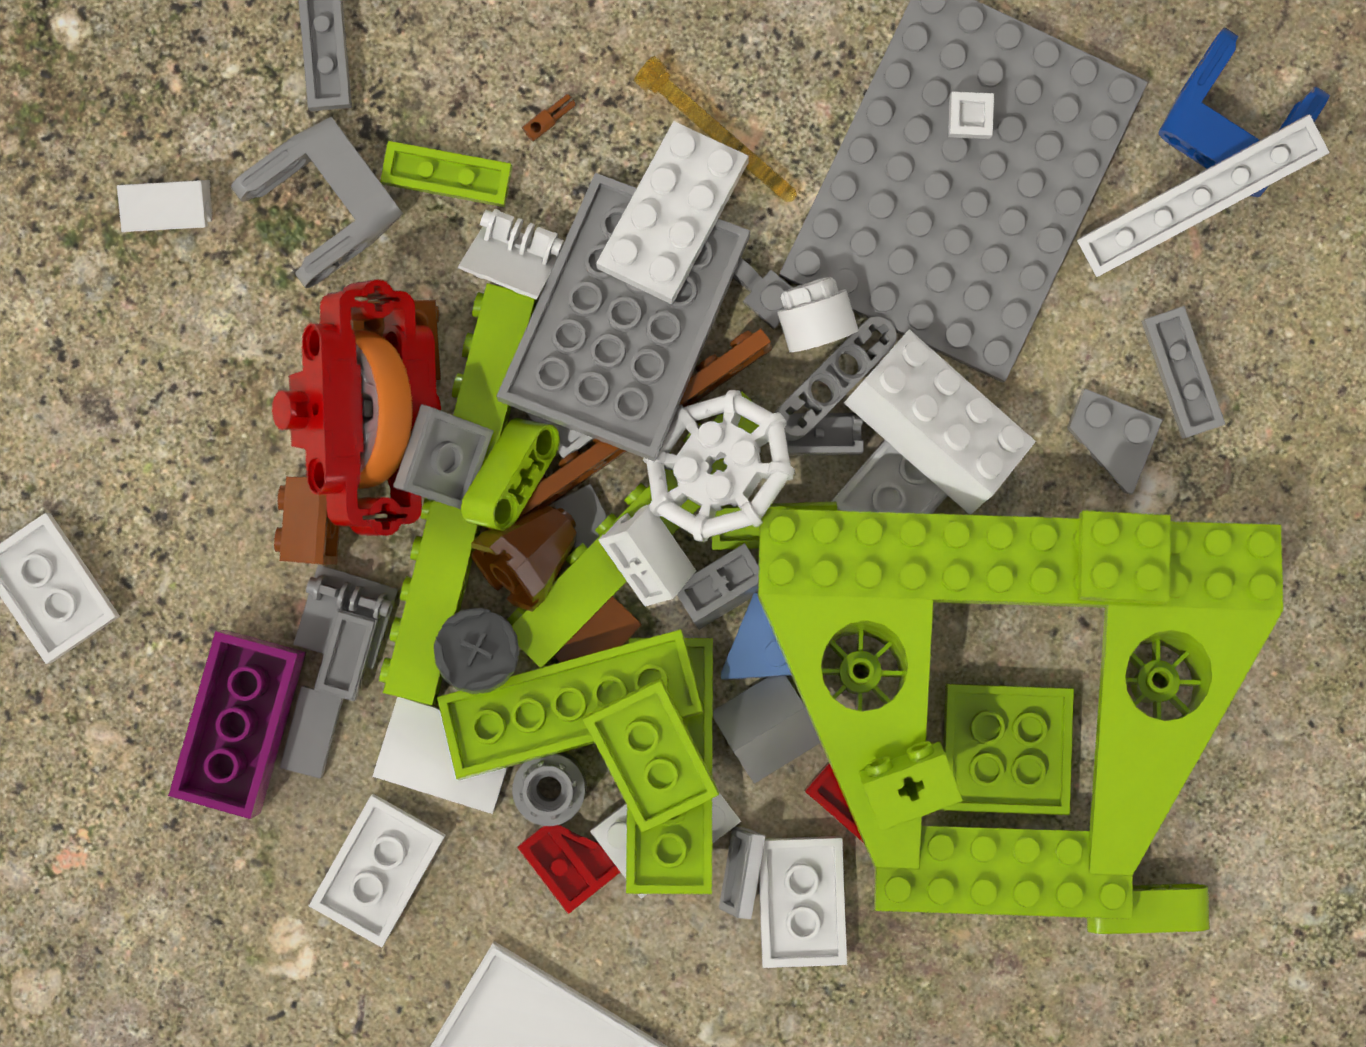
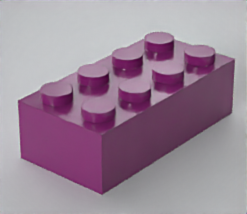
M229 630L215 631L168 796L252 819L261 813L306 652Z

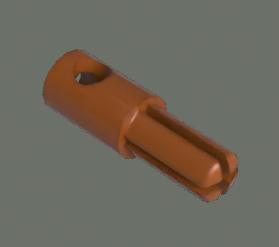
M566 94L549 109H544L522 126L523 131L532 142L552 128L559 118L576 106L575 101L572 100L551 117L552 113L572 98L570 95Z

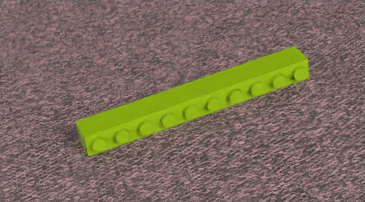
M489 283L486 284L484 293L478 292L472 310V316L478 317L474 334L467 333L462 349V357L468 359L464 374L457 373L452 388V397L457 398L453 416L493 430L482 465L508 424L512 406L499 402L496 396L539 301L538 299L518 294L509 288ZM425 498L421 519L426 520L423 536L416 535L412 545L410 559L415 560L416 563L412 577L406 576L402 585L400 600L406 601L402 618L395 617L389 640L395 642L392 658L385 657L379 682L385 683L383 689L385 694L434 705L438 701L437 697H439L443 677L435 664L433 646L438 632L442 629V625L449 617L461 610L473 562L472 552L475 550L471 547V543L480 535L482 526L467 522L459 508Z

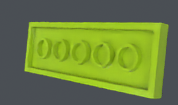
M681 629L514 675L504 685L491 692L471 694L457 691L437 697L456 779H467L594 744L595 742L583 721L584 715L659 678L662 679L682 719L704 713L683 631Z
M629 638V643L647 638ZM685 638L704 713L682 720L712 776L713 638ZM712 799L644 832L640 831L627 805L626 894L712 895Z

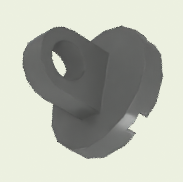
M483 608L465 609L449 617L438 632L433 646L435 664L443 679L455 689L471 694L491 692L504 685L515 672L519 659L517 635L509 621L496 613H492L491 610Z

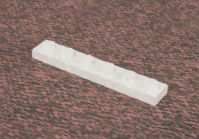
M1306 115L1078 238L1077 241L1096 277L1330 152L1311 115Z

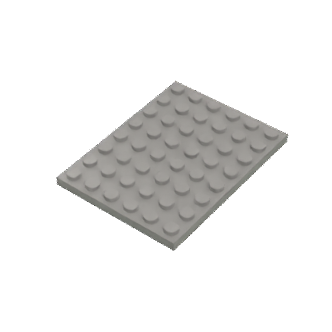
M910 0L779 273V277L796 285L831 277L836 280L838 290H847L853 312L867 319L876 316L884 317L893 324L896 332L904 335L910 329L931 349L1004 383L1148 82L977 0ZM951 92L994 93L993 135L990 139L948 137Z

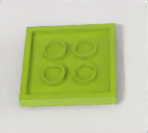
M946 683L943 750L963 801L942 810L1070 815L1074 689Z

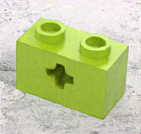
M929 741L915 744L907 750L905 755L890 759V757L875 759L866 765V769L859 771L863 788L880 831L963 801L940 741L934 744ZM912 777L915 785L907 788L903 779Z

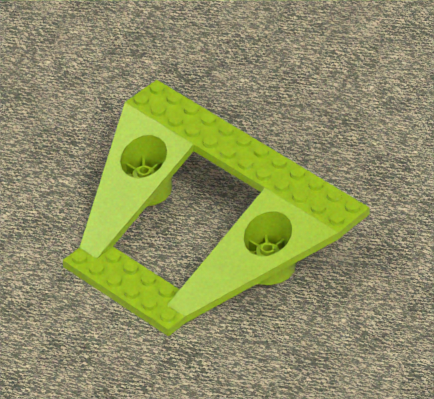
M767 509L761 518L763 523L759 527L758 598L874 865V911L1133 919L1132 876L1283 612L1281 525L1170 521V602L1165 605L1078 600L1079 518ZM933 602L1105 608L1090 831L921 826L922 817L880 831L863 788L859 771L866 769V765L881 757L894 759L907 754V750L911 746L926 742ZM857 635V651L849 655L835 643L841 637ZM863 635L873 637L885 646L875 656L863 651ZM1151 643L1152 661L1144 664L1133 652L1138 645ZM828 646L843 660L840 669L821 667L824 651ZM1160 646L1169 648L1178 654L1179 657L1172 664L1162 661ZM888 649L897 661L898 671L881 669L878 658ZM1129 661L1139 670L1134 678H1126L1125 675ZM1182 661L1189 668L1192 680H1180L1179 673L1175 668ZM855 666H861L862 672L868 673V677L864 679L857 678L853 673ZM823 675L840 676L842 687L832 696L824 684ZM881 677H900L897 692L892 700L877 686ZM1152 678H1154V681L1159 682L1160 688L1153 684ZM1127 685H1131L1132 693L1136 698L1134 701H1132L1127 692ZM1179 686L1193 687L1191 701L1188 706L1176 696ZM845 690L849 693L857 694L856 710L845 707L836 698ZM872 690L885 704L879 709L862 711V693ZM1169 701L1182 715L1173 720H1161V702ZM1140 702L1153 703V718L1147 716L1136 706ZM912 777L903 779L907 788L915 785Z

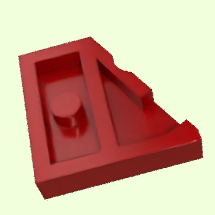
M561 825L542 826L516 847L567 914L571 913L621 873L601 845Z

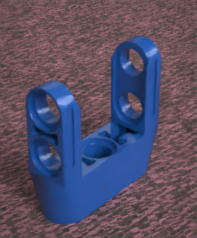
M1225 27L1216 36L1176 97L1158 132L1159 136L1166 143L1206 169L1260 141L1202 103L1236 50L1238 35ZM1314 86L1302 101L1294 105L1279 130L1306 115H1311L1315 122L1330 95ZM1269 186L1255 192L1250 196L1261 197V195Z

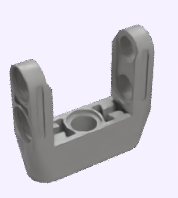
M332 117L291 137L242 173L231 185L232 190L241 202L263 197L312 161L354 217V222L304 258L302 266L296 271L295 275L305 288H310L320 283L372 245L403 214Z

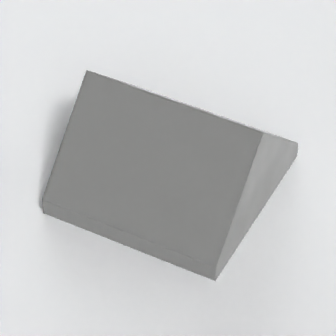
M786 676L766 677L713 710L715 722L754 784L821 743L805 705Z

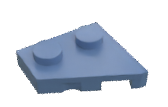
M754 593L725 661L721 671L722 680L791 675L759 601L758 593Z

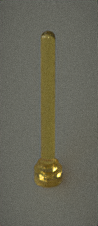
M654 55L643 65L633 79V82L645 92L649 90L654 94L659 92L712 139L748 155L749 162L746 169L783 201L792 202L797 196L796 189L669 79L671 75L666 71L667 66Z

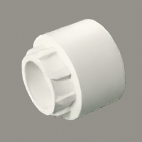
M831 277L795 286L783 291L781 295L784 308L778 310L777 313L789 352H798L818 347L859 331L847 290H838L836 280Z

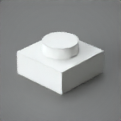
M951 92L948 137L990 139L993 135L994 93Z

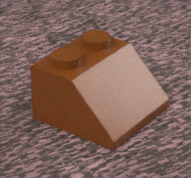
M286 476V485H280L278 491V510H283L282 527L276 528L274 538L275 552H280L279 561L337 565L340 526L333 524L328 518L326 495L313 494L309 489L307 477Z

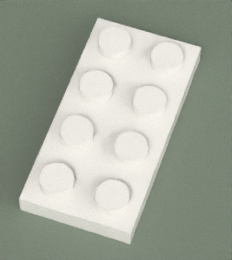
M673 121L596 262L597 269L673 304L749 162V156Z

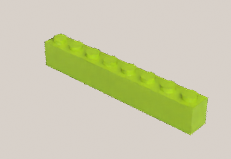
M741 391L742 397H744V398L750 400V399ZM724 413L717 415L713 422H723ZM740 415L737 427L751 434L759 425ZM690 433L684 438V443H686V441L690 437ZM720 458L712 464L711 475L717 470L724 472L727 469L724 458ZM665 469L669 492L678 487V482L673 470ZM640 483L624 500L629 507L618 518L611 513L595 529L600 536L589 547L584 543L580 544L565 561L570 567L560 577L557 576L543 603L533 612L517 608L507 619L517 635L518 646L540 668H543L578 630L627 582L598 539L606 534L623 515L628 513L632 518L642 506L652 502L650 485L646 487ZM688 499L680 507L694 514L701 506ZM663 516L660 517L672 535L680 528Z

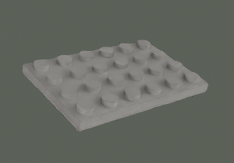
M595 173L496 397L499 402L655 462L738 263L749 241L750 230L718 219L674 303L670 304L597 269L596 262L637 188Z

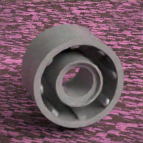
M566 752L524 762L518 769L512 785L513 799L519 812L529 821L542 826H555L570 820L580 809L587 791V780L582 766L574 757ZM544 777L556 778L561 784V794L555 798L543 796L539 791V781Z

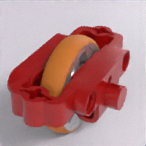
M380 279L351 283L343 291L328 293L322 298L320 302V323L308 324L302 335L303 371L289 375V391H279L276 393L272 403V416L278 429L291 430V446L305 449L306 477L309 489L315 495H326L327 514L330 521L337 526H350L352 531L358 535L389 536L397 532L401 524L415 523L422 512V496L393 486L421 404L441 411L440 399L436 393L434 335L428 326L416 325L415 303L412 296L407 292L393 291L386 281ZM363 297L367 298V300H379L380 303H368V301L364 300L357 301L355 298ZM384 317L385 330L383 336L370 331L353 330L352 320L363 321ZM387 480L390 487V498H358L357 489L371 488ZM387 514L386 518H362L364 515Z

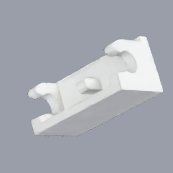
M210 180L117 185L121 231L133 232L208 227V222H212Z
M650 504L642 506L632 518L628 513L623 515L606 534L598 539L644 606L674 599L696 572V569L661 518L653 514L649 507Z

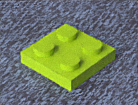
M1083 510L1079 514L1078 600L1165 605L1169 603L1170 515Z

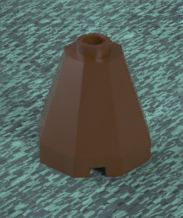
M544 506L518 517L515 524L504 531L492 528L484 531L471 543V547L475 549L472 552V559L494 589L499 591L504 586L511 592L506 599L513 606L533 612L546 599L576 541L577 532L574 529L576 522L566 510Z

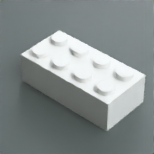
M910 329L844 402L845 405L969 515L994 495L1036 442Z

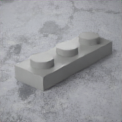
M298 0L308 109L310 111L352 108L343 0Z
M1185 306L1142 320L1147 340L1182 439L1226 425Z

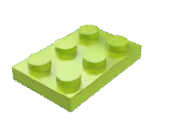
M661 678L584 715L583 721L641 832L649 830L719 796V790Z

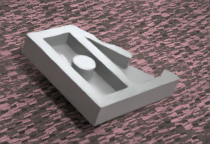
M1083 389L1067 429L1079 443H1082L1090 451V455L1100 467H1104L1120 485L1119 488L1123 493L1131 495L1134 493L1162 419L1088 389Z

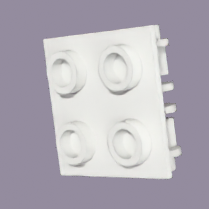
M494 209L493 212L485 210L480 222L482 228L460 262L458 269L537 300L551 274L564 240L557 238L558 233L550 232L540 227L536 228L532 237L535 227L533 223L528 225L525 234L521 233L523 219L518 218L513 229H511L514 220L513 216L500 212L498 209Z

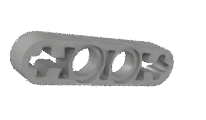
M880 316L871 317L858 327V332L850 335L776 409L774 413H781L786 421L789 419L788 414H793L803 404L809 409L798 420V425L790 428L786 424L784 428L786 440H798L811 431L894 346L897 334L895 327L889 320ZM880 331L882 334L879 339L880 342H877L865 352L860 346L871 337L872 332ZM841 354H849L856 359L858 363L856 374L849 375L841 370L838 363ZM813 382H824L829 387L831 397L828 402L822 403L814 399L811 393Z

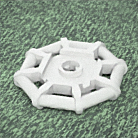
M729 390L726 395L683 407L682 404L679 405L656 461L643 458L648 469L652 497L649 507L653 514L657 517L663 516L693 534L696 541L706 542L709 537L751 525H754L756 528L762 524L761 518L786 481L793 479L795 469L790 465L784 430L787 422L782 414L771 413L742 397L739 390ZM724 413L723 422L721 423L709 421L700 427L695 422ZM740 415L758 424L759 427L751 434L737 427ZM687 429L691 435L677 455L669 454L682 433ZM769 442L772 462L762 463L759 452L761 453L760 447ZM724 458L727 469L724 472L717 470L711 475L712 464L716 460ZM665 469L673 470L678 482V487L669 492ZM761 479H767L752 502H750L748 498ZM689 499L701 506L699 514L695 516L680 506ZM731 503L733 507L739 506L741 509L715 517L716 511L723 510L720 507Z

